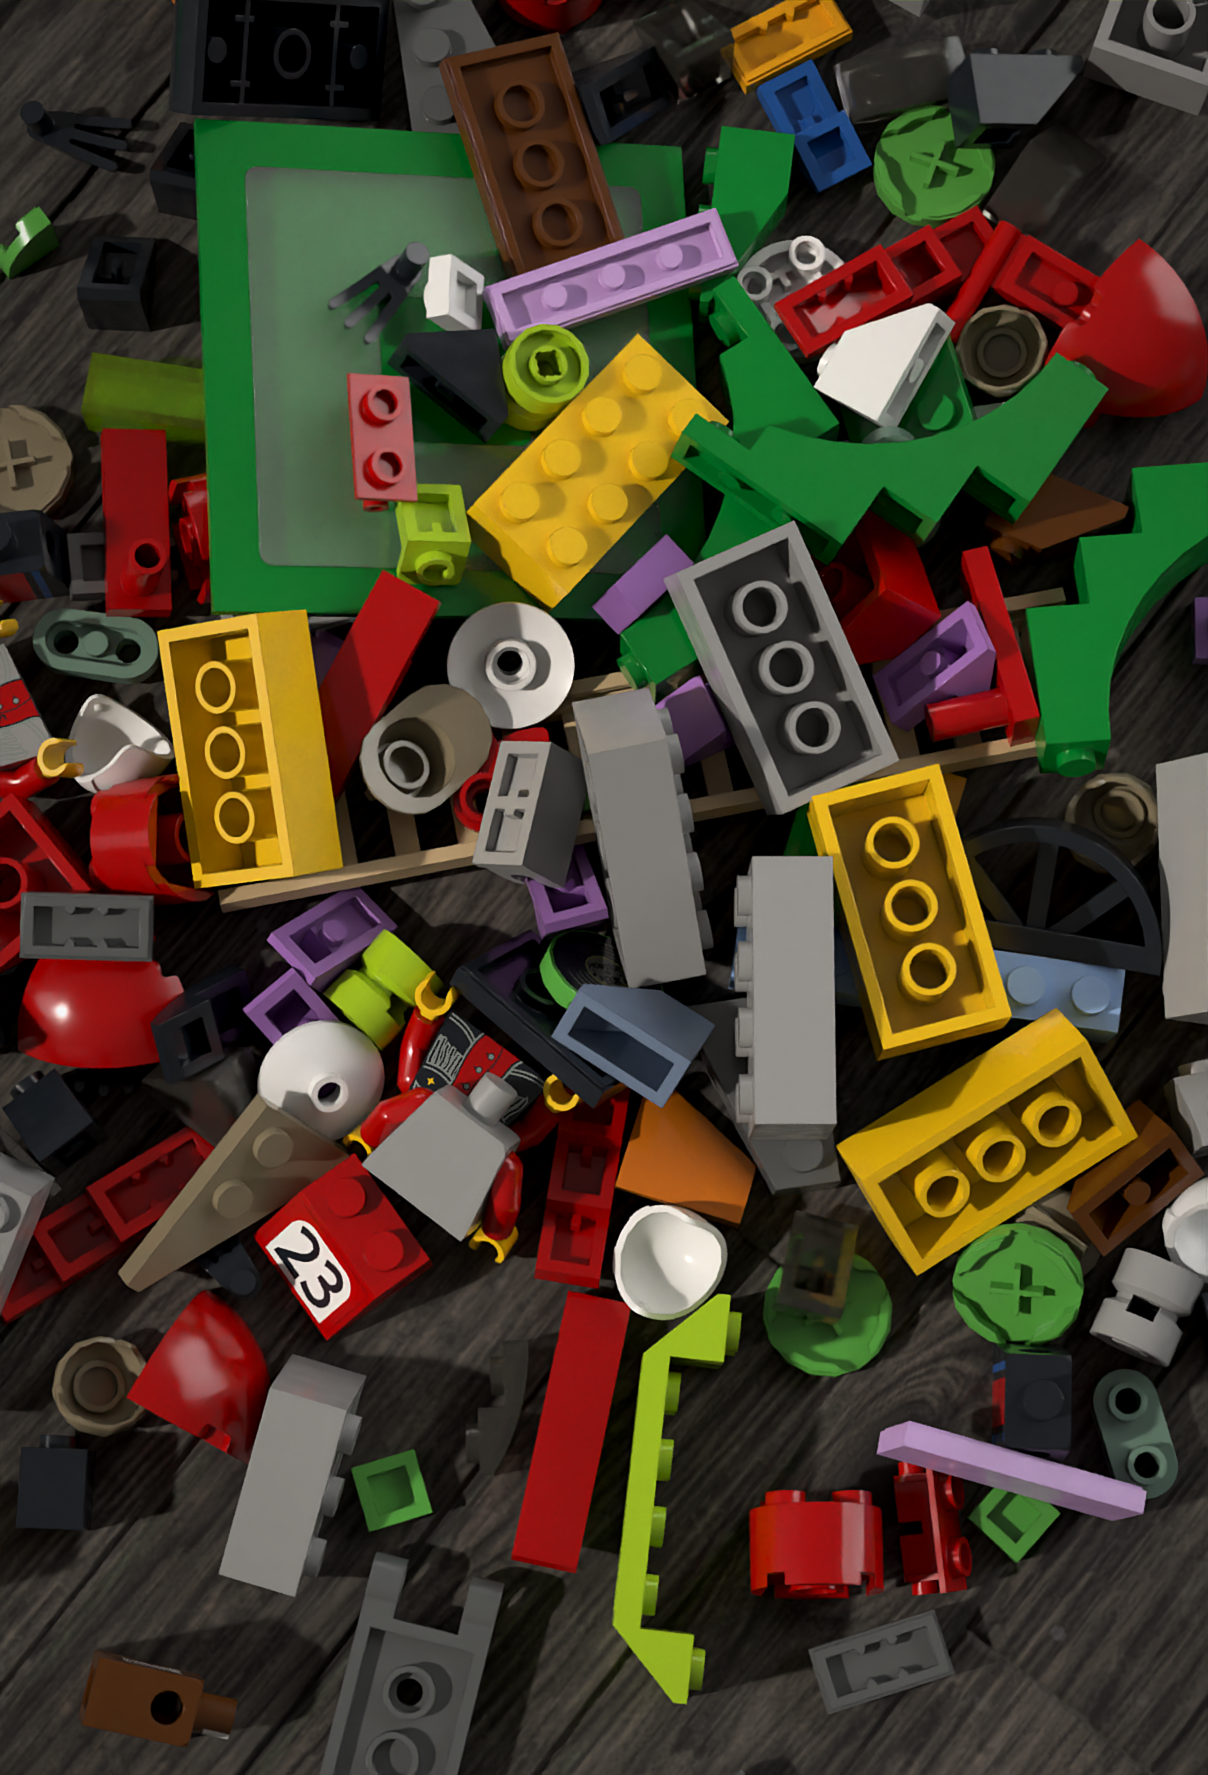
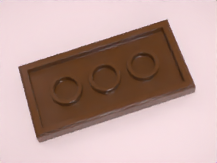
M559 32L452 56L441 61L438 67L507 279L625 239Z

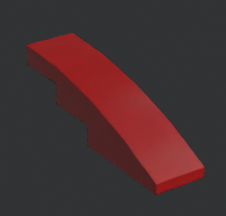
M976 205L935 229H932L928 224L886 249L881 244L875 246L774 304V309L807 359L825 352L830 345L838 344L844 331L927 303L932 304L960 290L994 230Z
M382 570L318 689L335 806L359 765L362 740L369 734L373 726L382 719L384 712L413 663L411 661L413 654L442 604L435 598L385 570Z
M565 1085V1091L574 1096L575 1093ZM626 1088L594 1109L585 1101H582L572 1109L567 1110L566 1115L559 1122L534 1279L595 1289L599 1288L631 1088Z
M197 1121L86 1187L83 1195L37 1222L0 1314V1319L5 1326L118 1255L151 1231L215 1149Z
M568 1290L511 1560L576 1574L631 1308L625 1302Z

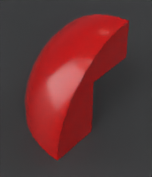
M1138 239L1098 279L1094 285L1095 292L1091 303L1085 307L1079 319L1075 322H1068L1065 325L1042 367L1043 370L1056 352L1068 361H1076L1085 365L1093 372L1097 381L1109 388L1094 409V412L1122 417H1154L1183 410L1202 399L1208 376V344L1205 329L1192 296L1180 277L1165 259L1145 242Z
M38 959L26 985L20 1006L17 1030L18 1050L41 1061L79 1068H122L160 1062L150 1023L170 1002L181 995L184 989L177 976H163L160 965L154 959L152 962Z
M205 1289L187 1305L148 1360L126 1398L249 1465L271 1382L263 1352L246 1322L222 1298Z

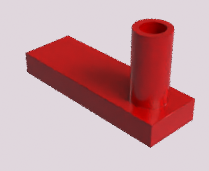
M103 428L100 439L106 617H170L172 612L166 430Z
M988 546L963 551L959 581L965 601H969L976 606L996 651L991 680L992 689L924 705L925 720L930 738L933 742L1004 726L1010 747L1033 742L1036 738L1040 714Z

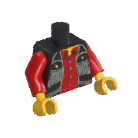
M436 972L428 973L416 988L414 996L417 1006L414 1008L400 1042L397 1085L401 1093L418 1087L428 1088L436 1092L449 1084L468 1097L486 1072L493 1073L511 1085L518 1094L500 1119L501 1123L511 1129L521 1139L516 1153L539 1145L564 1118L566 1111L572 1109L583 1100L577 1094L574 1096L568 1094L563 1088L562 1081L554 1074L546 1080L453 1010L445 1018L444 1013L455 1003L460 993L452 986L446 998L437 997L433 994L430 986Z

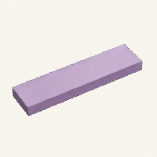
M713 208L489 285L484 288L482 295L503 349L506 351L512 342L527 328L539 324L558 325L568 330L732 273L739 265L717 209Z
M912 1421L886 1428L880 1432L877 1454L1111 1521L1144 1513L1147 1491H1144L1143 1487Z

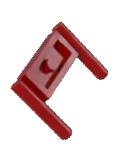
M1000 220L945 313L955 322L950 331L953 345L957 343L965 323L974 315L989 287L994 289L993 292L1022 310L1031 312L1037 319L1061 333L1068 322H1075L1079 319L1085 307L1091 303L1095 292L1094 285L1100 277L1029 234L1027 236L1022 234L1014 225ZM1093 411L1082 428L1089 429L1094 427L1102 413Z

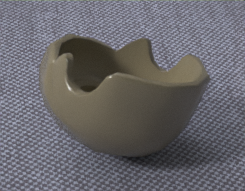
M1005 304L983 308L965 323L955 345V352L965 382L975 392L997 400L1016 396L1038 376L1050 352L1048 338L1038 319L1029 311L1020 310L1017 307Z
M1129 773L1099 774L1093 779L1088 780L1075 792L1064 812V821L1082 826L1102 836L1116 846L1135 867L1155 848L1159 841L1156 795L1150 785ZM1069 849L1075 861L1096 873H1109L1091 858Z
M97 1336L75 1343L56 1365L52 1393L58 1410L70 1425L81 1432L107 1437L131 1429L148 1412L146 1408L126 1398L147 1364L138 1348L128 1341Z

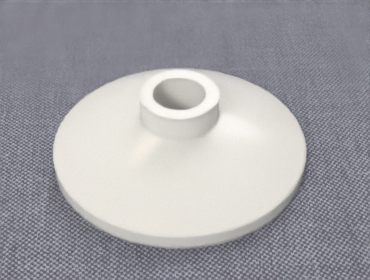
M501 602L478 610L459 627L448 650L447 675L449 684L467 691L479 701L490 720V726L505 729L523 728L544 720L562 704L570 690L574 677V654L566 632L551 615L538 607L526 603ZM515 651L521 656V664L516 670L507 672L499 668L497 661L503 652Z
M335 1020L312 1021L290 1030L270 1048L259 1071L257 1091L259 1095L335 1141L345 1137L365 1121L378 1105L384 1087V1066L373 1042L358 1028ZM330 1082L337 1083V1088L332 1094L325 1098H318L319 1089L324 1084Z

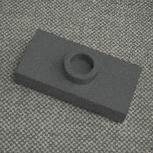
M21 892L20 958L152 962L155 895Z
M934 1609L807 1649L827 1714L955 1674Z

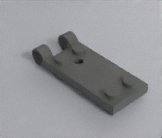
M379 1551L376 1552L319 1775H458L505 1583L472 1576L457 1634L395 1618L409 1559ZM414 1679L421 1684L423 1695L418 1703L407 1705L399 1700L397 1688L401 1681Z

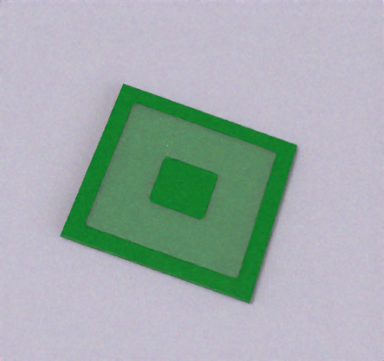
M196 118L194 121L211 615H249L306 609L308 617H357L382 570L397 577L396 569L402 547L394 502L388 501V510L366 512L363 510V501L355 500L346 375L348 373L402 376L389 366L387 362L408 333L446 330L426 318L427 310L424 303V289L429 278V260L422 268L421 278L376 340L369 345H364V336L389 303L391 297L386 296L350 329H344L345 319L379 285H372L355 298L334 310H328V303L331 298L359 281L378 266L397 254L402 253L411 242L424 244L429 250L430 257L453 254L484 276V288L507 280L461 135L455 133ZM626 143L595 145L625 239L686 218L681 147ZM689 287L568 329L583 344L589 358V376L584 388L638 333L696 389L691 300H688ZM483 298L481 329H496ZM497 333L498 347L501 358L506 353V351H504ZM409 382L416 483L461 485L466 512L547 428L536 431L519 430L503 422L485 444ZM685 468L548 614L556 621L605 622L591 606L666 534L694 562L706 543L702 478L688 468ZM472 540L459 584L435 586L410 584L442 603L434 619L466 620L478 610L501 602L526 603L545 611ZM668 589L632 623H636L662 601L669 594Z

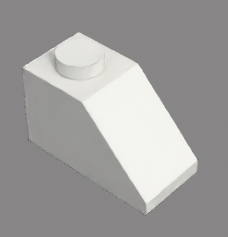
M927 303L844 331L838 344L830 345L821 357L817 367V376L819 378L814 388L830 400L880 427H897L955 322L940 308Z

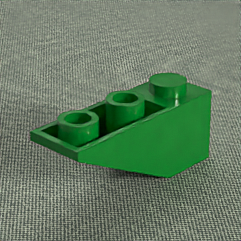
M721 126L719 148L707 146L702 184L714 185L712 206L699 204L698 214L713 208L717 209L739 266L732 273L689 287L688 300L700 301L699 323H707L709 315L712 314L713 288L732 276H735L737 279L744 265L762 248L785 216L795 134Z

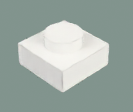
M453 254L430 257L429 278L424 289V303L427 310L426 318L446 331L481 329L484 276Z

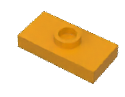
M786 0L719 34L716 38V46L746 95L777 76L851 41L853 30L835 0Z

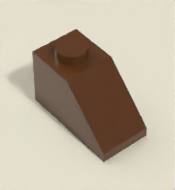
M1049 474L1013 525L990 510L977 542L988 546L990 555L999 561L1016 566L1021 565L1022 562L1036 566L1076 551L1079 537L1116 535L1129 507Z
M1139 1099L1125 1110L1138 1137L1078 1174L1066 1208L1103 1256L1107 1255L1204 1175V1172L1175 1131Z

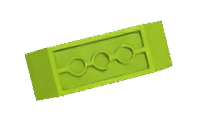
M724 1294L714 1296L643 1353L612 1625L671 1701L679 1704H687L688 1689L701 1691L705 1650L693 1647L694 1635L690 1632L640 1627L642 1615L655 1616L659 1575L646 1574L649 1547L662 1548L667 1507L654 1506L656 1481L668 1482L670 1480L674 1440L661 1438L664 1414L675 1416V1413H677L681 1384V1373L670 1372L669 1364L719 1369L724 1363L725 1355H735L739 1345L742 1312L729 1311L731 1295Z

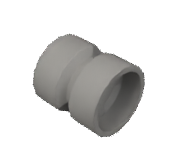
M1126 1248L1111 1281L1118 1292L1115 1297L1103 1299L1090 1333L1099 1340L1129 1355L1167 1367L1183 1334L1176 1322L1180 1317L1191 1315L1204 1281L1194 1273L1166 1259L1138 1249ZM1135 1303L1157 1312L1154 1321L1152 1322L1133 1314L1132 1310Z

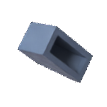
M583 984L551 1037L657 1106L663 1108L691 1067L716 1025L661 990Z

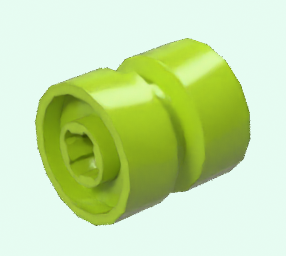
M539 324L527 328L512 342L506 353L500 358L509 414L504 423L516 429L536 431L548 427L584 388L589 376V358L583 344L572 332L558 325Z
M383 929L360 954L362 966L358 970L346 968L322 993L326 1001L350 1025L367 1035L375 1047L382 1052L407 1026L404 1014L408 1010L414 1011V1008L417 1006L414 996L416 988L428 973L432 972L429 966L407 945L386 929ZM436 974L430 984L433 994L437 995L444 987L443 982Z

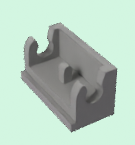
M501 741L472 864L486 868L507 880L519 884H524L526 877H530L548 887L564 888L587 793L582 760L552 742Z

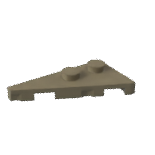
M257 1094L119 1270V1276L128 1287L137 1292L142 1291L288 1203L301 1190L351 1156V1154L339 1143Z

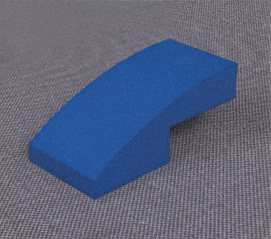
M812 59L756 88L755 93L776 132L795 134L792 159L816 194L872 165L845 110L838 112Z

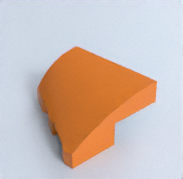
M675 1090L663 1108L645 1097L642 1098L615 1189L667 1205L680 1206L698 1214L704 1219L738 1229L757 1166Z

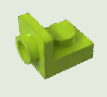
M416 483L418 498L416 503L394 502L402 547L396 569L397 578L408 584H425L430 586L457 585L461 582L471 545L461 485Z

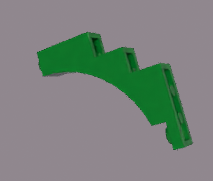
M735 276L714 287L712 314L709 315L710 324L719 340L726 347L729 348L735 345L720 354L718 379L727 407L730 429L736 434L740 444L750 450L767 425L803 436L837 442L840 423ZM725 495L709 538L693 565L769 532L773 528ZM670 594L660 601L647 615L620 633V653L622 656L617 659L618 666L634 690L649 687L655 703L676 691L690 679L704 673Z
M1056 352L1038 376L1016 396L987 415L962 427L931 437L903 442L874 444L834 442L799 435L767 425L749 450L740 444L736 434L727 426L716 421L708 422L696 413L682 431L670 457L773 529L795 520L809 554L826 566H829L868 509L919 545L923 544L960 489L1013 525L1036 495L1109 388L1097 381L1093 372L1085 365L1076 361H1068Z
M1208 462L1132 468L1124 500L1125 505L1129 507L1126 514L1130 534L1079 537L1073 566L1078 604L1026 608L1020 642L1023 662L1040 714L1035 738L1040 774L1059 773L1065 777H1080L1094 770L1104 769L1111 742L1109 720L1110 682L1121 652L1135 628L1150 609L1177 583L1208 563Z

